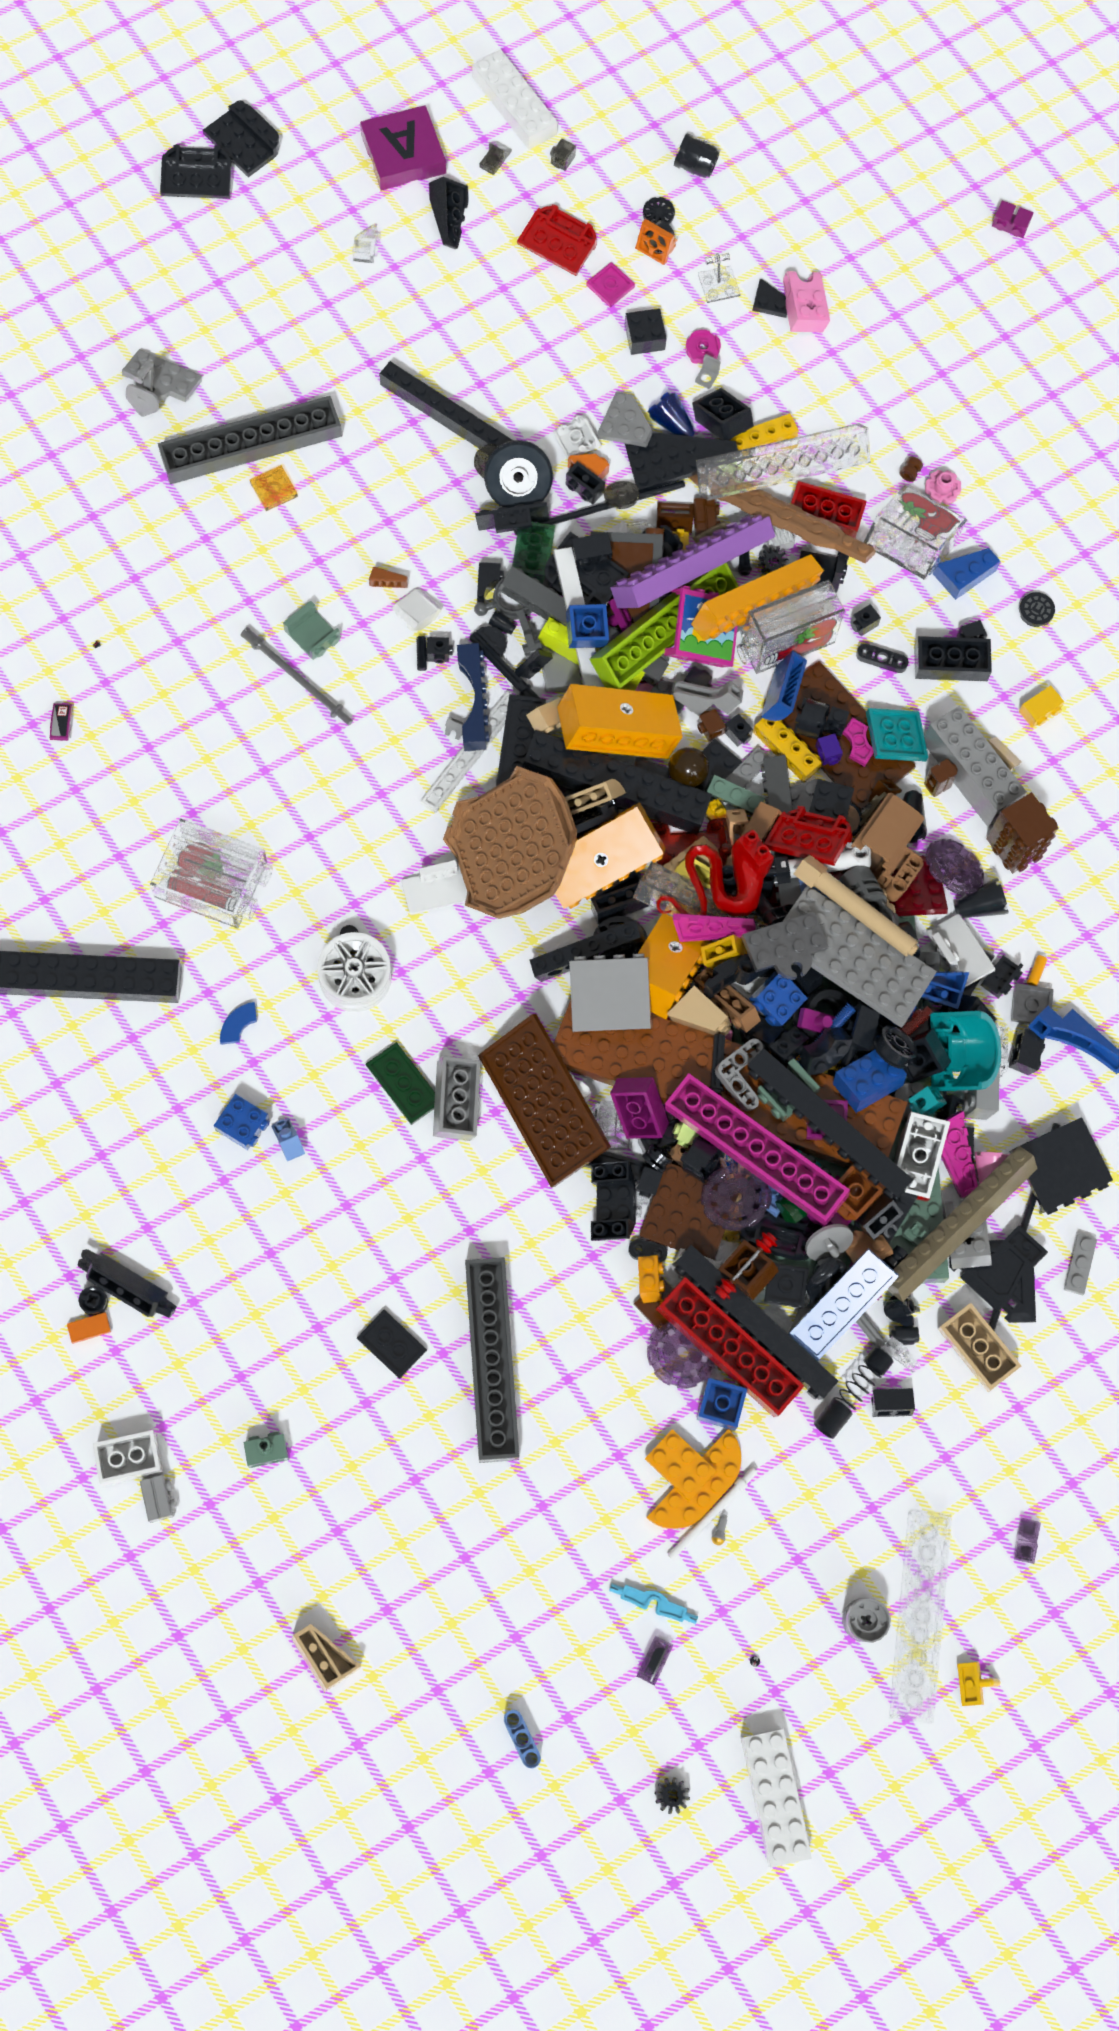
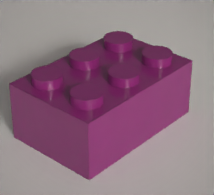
M617 1078L610 1095L626 1139L662 1138L669 1121L654 1078Z

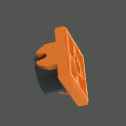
M644 219L635 249L665 265L669 255L676 247L675 243L678 239L675 238L672 227L666 222L658 221L652 223Z

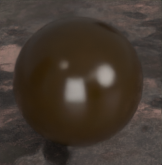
M684 747L677 750L671 756L668 763V772L672 780L691 787H697L708 776L709 762L705 754L699 749Z

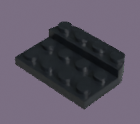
M238 100L228 106L229 111L204 128L203 134L215 146L221 147L230 156L231 162L249 178L278 155L280 141L278 132L255 109L244 103V101Z
M180 144L173 145V148L169 149L162 156L160 195L168 197L230 199L232 171L230 156L219 146H214V149L186 148L180 147Z
M570 531L557 549L572 547V539L579 537ZM552 554L545 565V580L550 588L563 596L554 555ZM611 560L602 564L598 562L591 563V565L586 567L576 566L585 605L606 604L607 607L608 602L613 597L610 587L616 585V581L629 577L627 571Z
M749 1186L739 1226L741 1243L745 1239L757 1248L756 1239L761 1240L763 1238L762 1232L765 1234L769 1232L777 1239L775 1242L777 1247L771 1246V1253L769 1254L792 1260H808L809 1257L805 1251L806 1242L822 1226L813 1223L808 1216H805L797 1223L785 1222L781 1212L777 1217L773 1216L761 1207L764 1199L763 1189Z

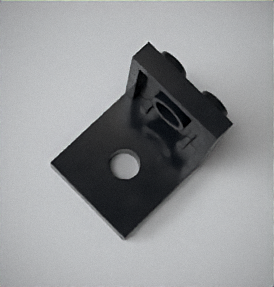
M801 550L799 559L811 554L824 570L820 576V581L813 586V589L837 594L839 585L843 584L846 576L849 556L839 551L837 557Z

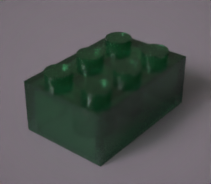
M532 522V528L518 530L512 566L523 570L527 576L536 578L541 584L545 580L546 562L552 555L555 525Z

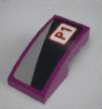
M53 703L50 740L69 741L70 721L73 712L72 704Z

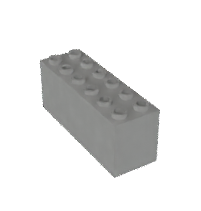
M960 705L929 725L925 734L927 749L939 764L948 759L956 765L958 772L953 783L988 828L994 825L1003 809L1025 797L1027 791Z

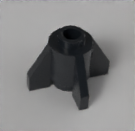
M894 1295L886 1301L884 1306L886 1317L906 1327L914 1326V1317L911 1314L920 1312V1307L915 1306L911 1298H906L902 1302Z

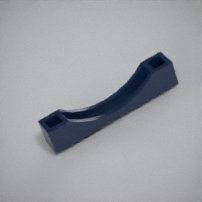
M479 643L457 645L459 670L467 677L475 693L472 711L462 726L464 751L487 750L486 743L490 742L489 731H485V726H489L488 715H484V710H487V698L483 699V693H486V683L482 682V677H485V667L481 666V661H484V652L480 650Z

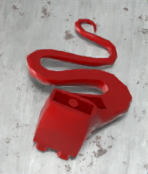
M752 829L742 835L731 849L733 872L737 886V895L735 897L728 896L725 893L723 863L719 853L707 844L691 846L685 856V868L700 901L701 912L698 915H707V898L694 866V859L698 855H704L709 859L712 899L719 910L732 916H748L758 907L763 879L768 874L774 857L770 853V849L760 840L755 830ZM663 895L656 901L657 910L660 913L668 914L671 912V910L663 911L660 908L662 901H669L680 914H688L674 897Z

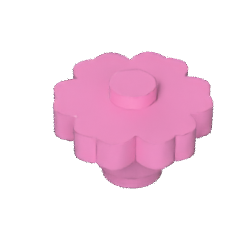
M937 470L931 473L929 479L926 480L925 493L930 495L929 499L938 505L942 502L949 505L955 502L957 496L960 495L962 490L961 481L956 480L957 475L949 470L945 472Z

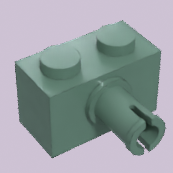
M272 1432L268 1433V1437L260 1438V1436L247 1438L248 1441L243 1443L248 1468L288 1461L289 1456L284 1434Z

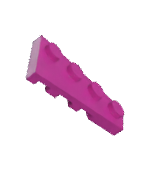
M673 913V922L680 942L724 939L731 935L741 938L742 934L757 930L754 919Z
M958 1111L944 1119L950 1121L941 1155L960 1198L966 1197L978 1187L975 1167L971 1160V1147L968 1145L967 1140L968 1131L963 1119L965 1118L964 1111Z

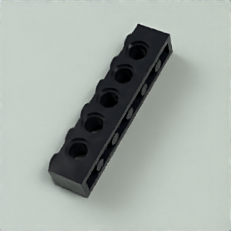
M633 920L540 955L529 961L534 977L543 982L569 972V961H574V957L586 956V960H594V956L605 955L606 958L644 944L646 939L641 924Z

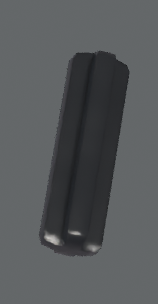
M418 636L416 638L417 670L426 671V637Z

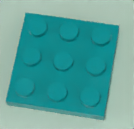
M867 709L866 717L874 758L927 761L929 757L918 711Z

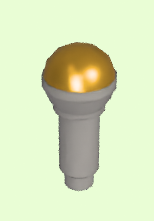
M722 1514L720 1517L717 1531L711 1537L715 1545H722L726 1540L724 1532L728 1516Z

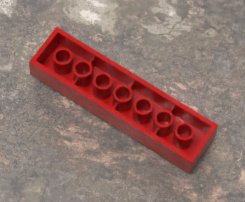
M686 1277L681 1279L655 1308L736 1384L747 1388V1394L771 1416H779L804 1387L797 1378Z

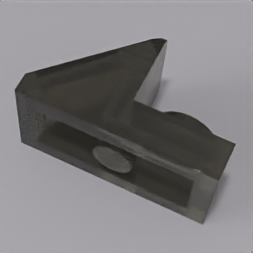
M499 141L489 142V151L479 163V168L495 175L512 152V149Z

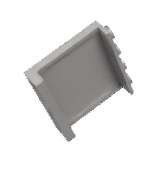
M625 954L613 955V959H606L605 955L594 956V960H586V956L574 957V961H569L573 1032L653 1028L648 964L650 958L645 957L644 954H633V958H625Z

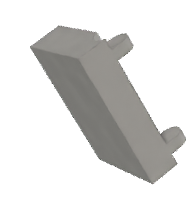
M547 647L543 648V651L550 652L553 656V659L542 668L546 692L567 691L570 684L582 685L581 672L579 673L577 664Z

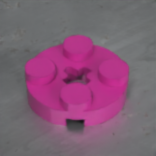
M701 329L694 331L687 338L685 350L692 363L703 364L705 354L715 359L718 358L721 342L717 335L714 336L710 331ZM701 344H704L708 348L700 349L699 347Z

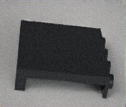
M1082 1117L1020 1145V1147L1034 1155L1038 1168L1027 1181L1042 1209L1039 1212L1040 1214L1046 1212L1047 1215L1058 1211V1206L1063 1204L1064 1207L1075 1203V1198L1080 1196L1081 1199L1092 1195V1190L1097 1188L1098 1191L1109 1187L1108 1183L1113 1181Z

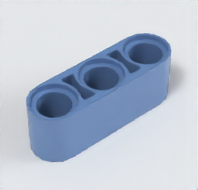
M509 1710L504 1716V1725L524 1766L530 1769L536 1768L541 1762V1756L520 1712ZM516 1714L519 1717V1723L515 1726L509 1725L507 1722L508 1715ZM519 1733H524L528 1736L526 1745L522 1746L517 1743L516 1737ZM530 1752L537 1756V1762L534 1765L527 1764L525 1760L526 1755Z

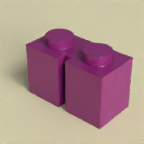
M1002 200L994 217L992 227L1024 239L1034 212L1019 207L1015 215L1013 213L1016 205Z

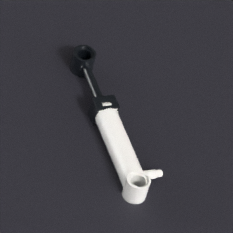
M847 842L846 850L842 851L835 866L822 864L828 868L827 872L847 870L857 866H867L870 868V848L865 845L862 850H859L857 847H851L852 842ZM787 856L774 858L775 868H770L766 876L776 875L778 884L790 883L791 878H796L793 874L804 858L788 860ZM730 865L723 866L725 892H732L737 889L733 866Z

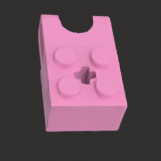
M787 271L783 278L790 331L823 333L830 322V316L821 273L812 272L807 282H803L799 279L796 271Z

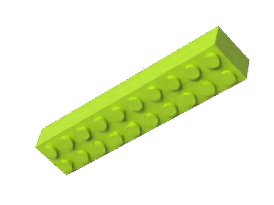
M727 562L682 585L689 586L690 590L703 589L707 594L708 592L719 593V595L739 587ZM672 592L589 659L605 688H622L664 654L665 648H671L674 645L680 595Z

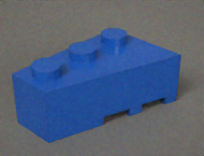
M990 548L938 563L935 566L933 575L951 596L957 600L996 572L1001 561Z
M937 971L921 999L958 1009L969 972Z

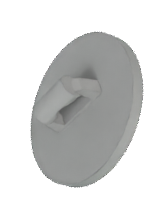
M843 1224L825 1226L810 1236L806 1242L805 1251L808 1257L815 1261L825 1257L837 1258L850 1247L853 1241V1233L848 1226Z

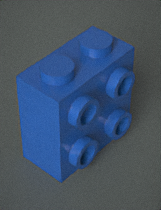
M774 971L749 999L753 1002L752 1005L756 1007V1010L766 1016L765 1020L771 1026H782L808 998L790 979L784 978L777 971Z
M235 1094L213 1126L215 1131L248 1151L250 1147L256 1145L259 1140L258 1135L261 1131L267 1129L270 1121H268V1113Z

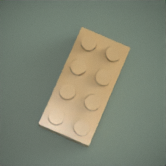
M969 1303L938 1328L939 1332L987 1392H990L1022 1367L972 1303Z

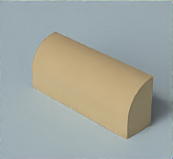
M610 779L565 798L571 815L615 799L626 792L617 780Z

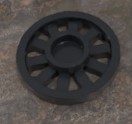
M651 198L643 207V218L652 223L661 220L670 224L674 219L675 208L673 203L666 200V198Z

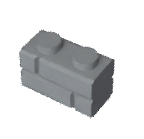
M161 1475L141 1480L140 1486L148 1522L154 1523L173 1518V1512L177 1511L174 1499L170 1500L169 1492L172 1491L170 1479L166 1480V1477Z

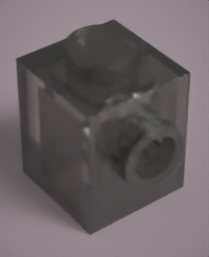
M561 138L558 144L553 146L550 151L551 164L558 169L566 171L576 157V145Z

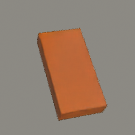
M106 1312L67 1324L72 1344L111 1333Z

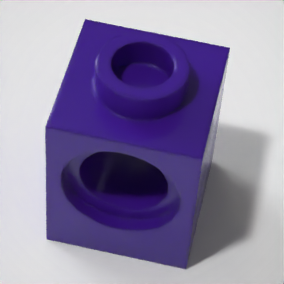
M836 734L817 739L815 747L822 764H837L841 760L843 752Z

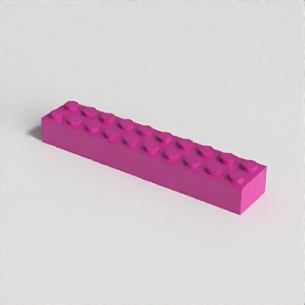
M688 1073L666 1101L665 1110L822 1225L826 1226L849 1196L850 1189Z

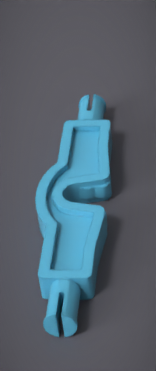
M613 1583L610 1586L609 1591L621 1595L620 1599L630 1602L643 1610L648 1608L651 1600H656L657 1607L655 1613L657 1615L679 1622L686 1620L695 1625L697 1623L698 1616L688 1613L685 1607L669 1602L659 1592H643L628 1585H625L623 1588Z

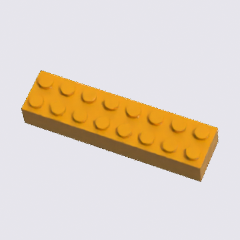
M810 554L704 602L691 625L704 641L710 638L715 639L720 633H728L736 626L740 627L751 619H757L761 614H768L774 608H781L789 601L794 602L802 595H809L813 591V586L820 581V576L824 570Z

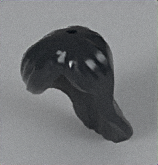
M825 1257L816 1263L806 1287L810 1300L807 1308H812L847 1271L843 1261L834 1257Z

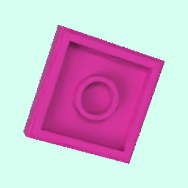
M610 262L588 280L586 286L611 308L635 288V283Z

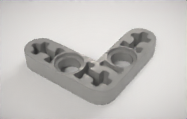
M751 1039L715 1068V1074L744 1111H751L759 1104L757 1095L739 1073V1070L750 1063L763 1049V1044L758 1039ZM755 1045V1051L747 1054L746 1051ZM736 1054L743 1057V1064H738L735 1061ZM731 1064L732 1068L723 1074L721 1070ZM734 1081H738L741 1084L740 1091H736L733 1088L732 1084ZM744 1091L747 1092V1093L744 1094L742 1097L739 1096V1095L742 1094ZM747 1099L752 1100L751 1104H746Z

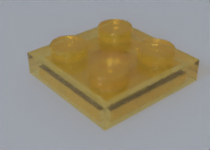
M282 465L249 479L265 511L298 497V493Z

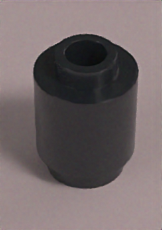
M893 1326V1330L889 1331L890 1342H893L894 1346L919 1343V1329L913 1326Z

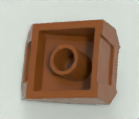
M853 1166L838 1180L850 1189L849 1196L837 1211L845 1220H857L883 1194V1189L879 1185L874 1186L868 1181V1176L863 1171L860 1173Z

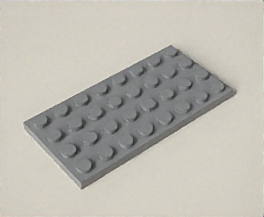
M807 885L783 921L811 912L815 913L829 948L812 954L811 967L902 1028L937 971L915 956L908 955L905 957L842 907Z

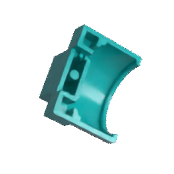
M983 1011L931 1013V1029L933 1028L951 1060V1063L943 1072L931 1076V1086L937 1087L939 1091L983 1090L992 1085L998 1075L1001 1063V1041L998 1029L992 1018ZM954 1025L958 1027L960 1033H952ZM953 1072H960L957 1079L953 1077Z

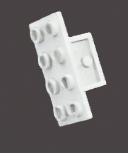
M456 860L419 868V876L401 880L410 915L466 901L467 889Z
M960 914L927 931L928 937L938 952H940L950 971L969 972L965 987L995 971L994 965Z

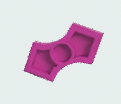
M852 717L844 729L843 735L851 744L849 758L865 767L874 754L873 747L869 745L866 738L868 726Z

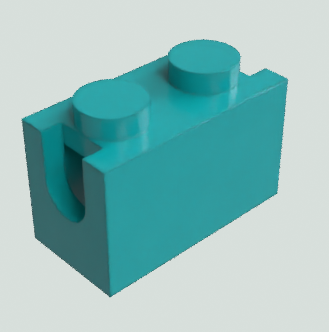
M932 1086L925 1087L908 1099L911 1103L909 1107L912 1112L927 1116L947 1104L937 1087Z

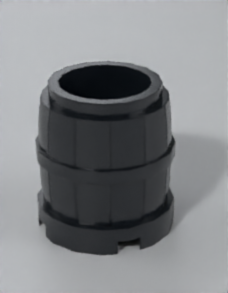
M685 134L673 166L679 169L683 168L693 175L710 178L720 151L705 140L702 141L694 138L691 134Z

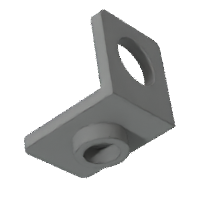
M705 354L702 369L696 377L695 383L711 389L719 375L721 361ZM703 375H709L711 377V381L703 382L701 380V377Z

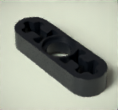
M866 643L861 644L856 652V657L859 661L896 673L905 672L909 664L908 658L902 654ZM864 650L867 651L866 656L863 655ZM885 655L887 661L880 662L877 656ZM898 661L902 662L901 667L897 666Z

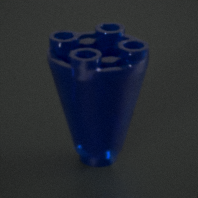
M666 392L660 398L661 401L657 405L654 404L648 409L649 417L670 433L683 436H693L695 434L694 427L676 392L671 394Z

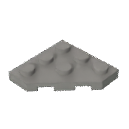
M616 392L597 432L598 439L647 447L653 432L632 394Z

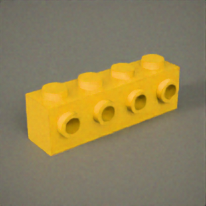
M789 413L758 424L729 441H736L739 454H741L740 461H744L750 456H758L764 451L775 450L781 445L795 442L799 430Z
M762 718L755 724L753 733L776 756L786 755L788 768L803 783L820 770L822 762L819 756L812 753L806 743L802 740L800 741L795 736L793 730L787 728L782 723V720L770 721Z

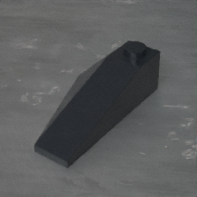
M443 176L429 182V200L443 245L456 250L458 249L462 233L461 223L465 220L464 210L468 207V186Z

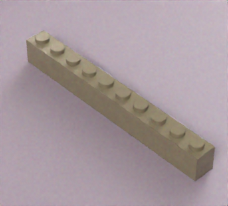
M1018 1146L893 1269L899 1274V1277L887 1288L888 1291L902 1302L912 1294L1038 1169L1034 1155Z

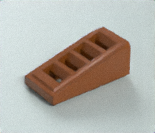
M373 567L369 577V586L408 588V577Z

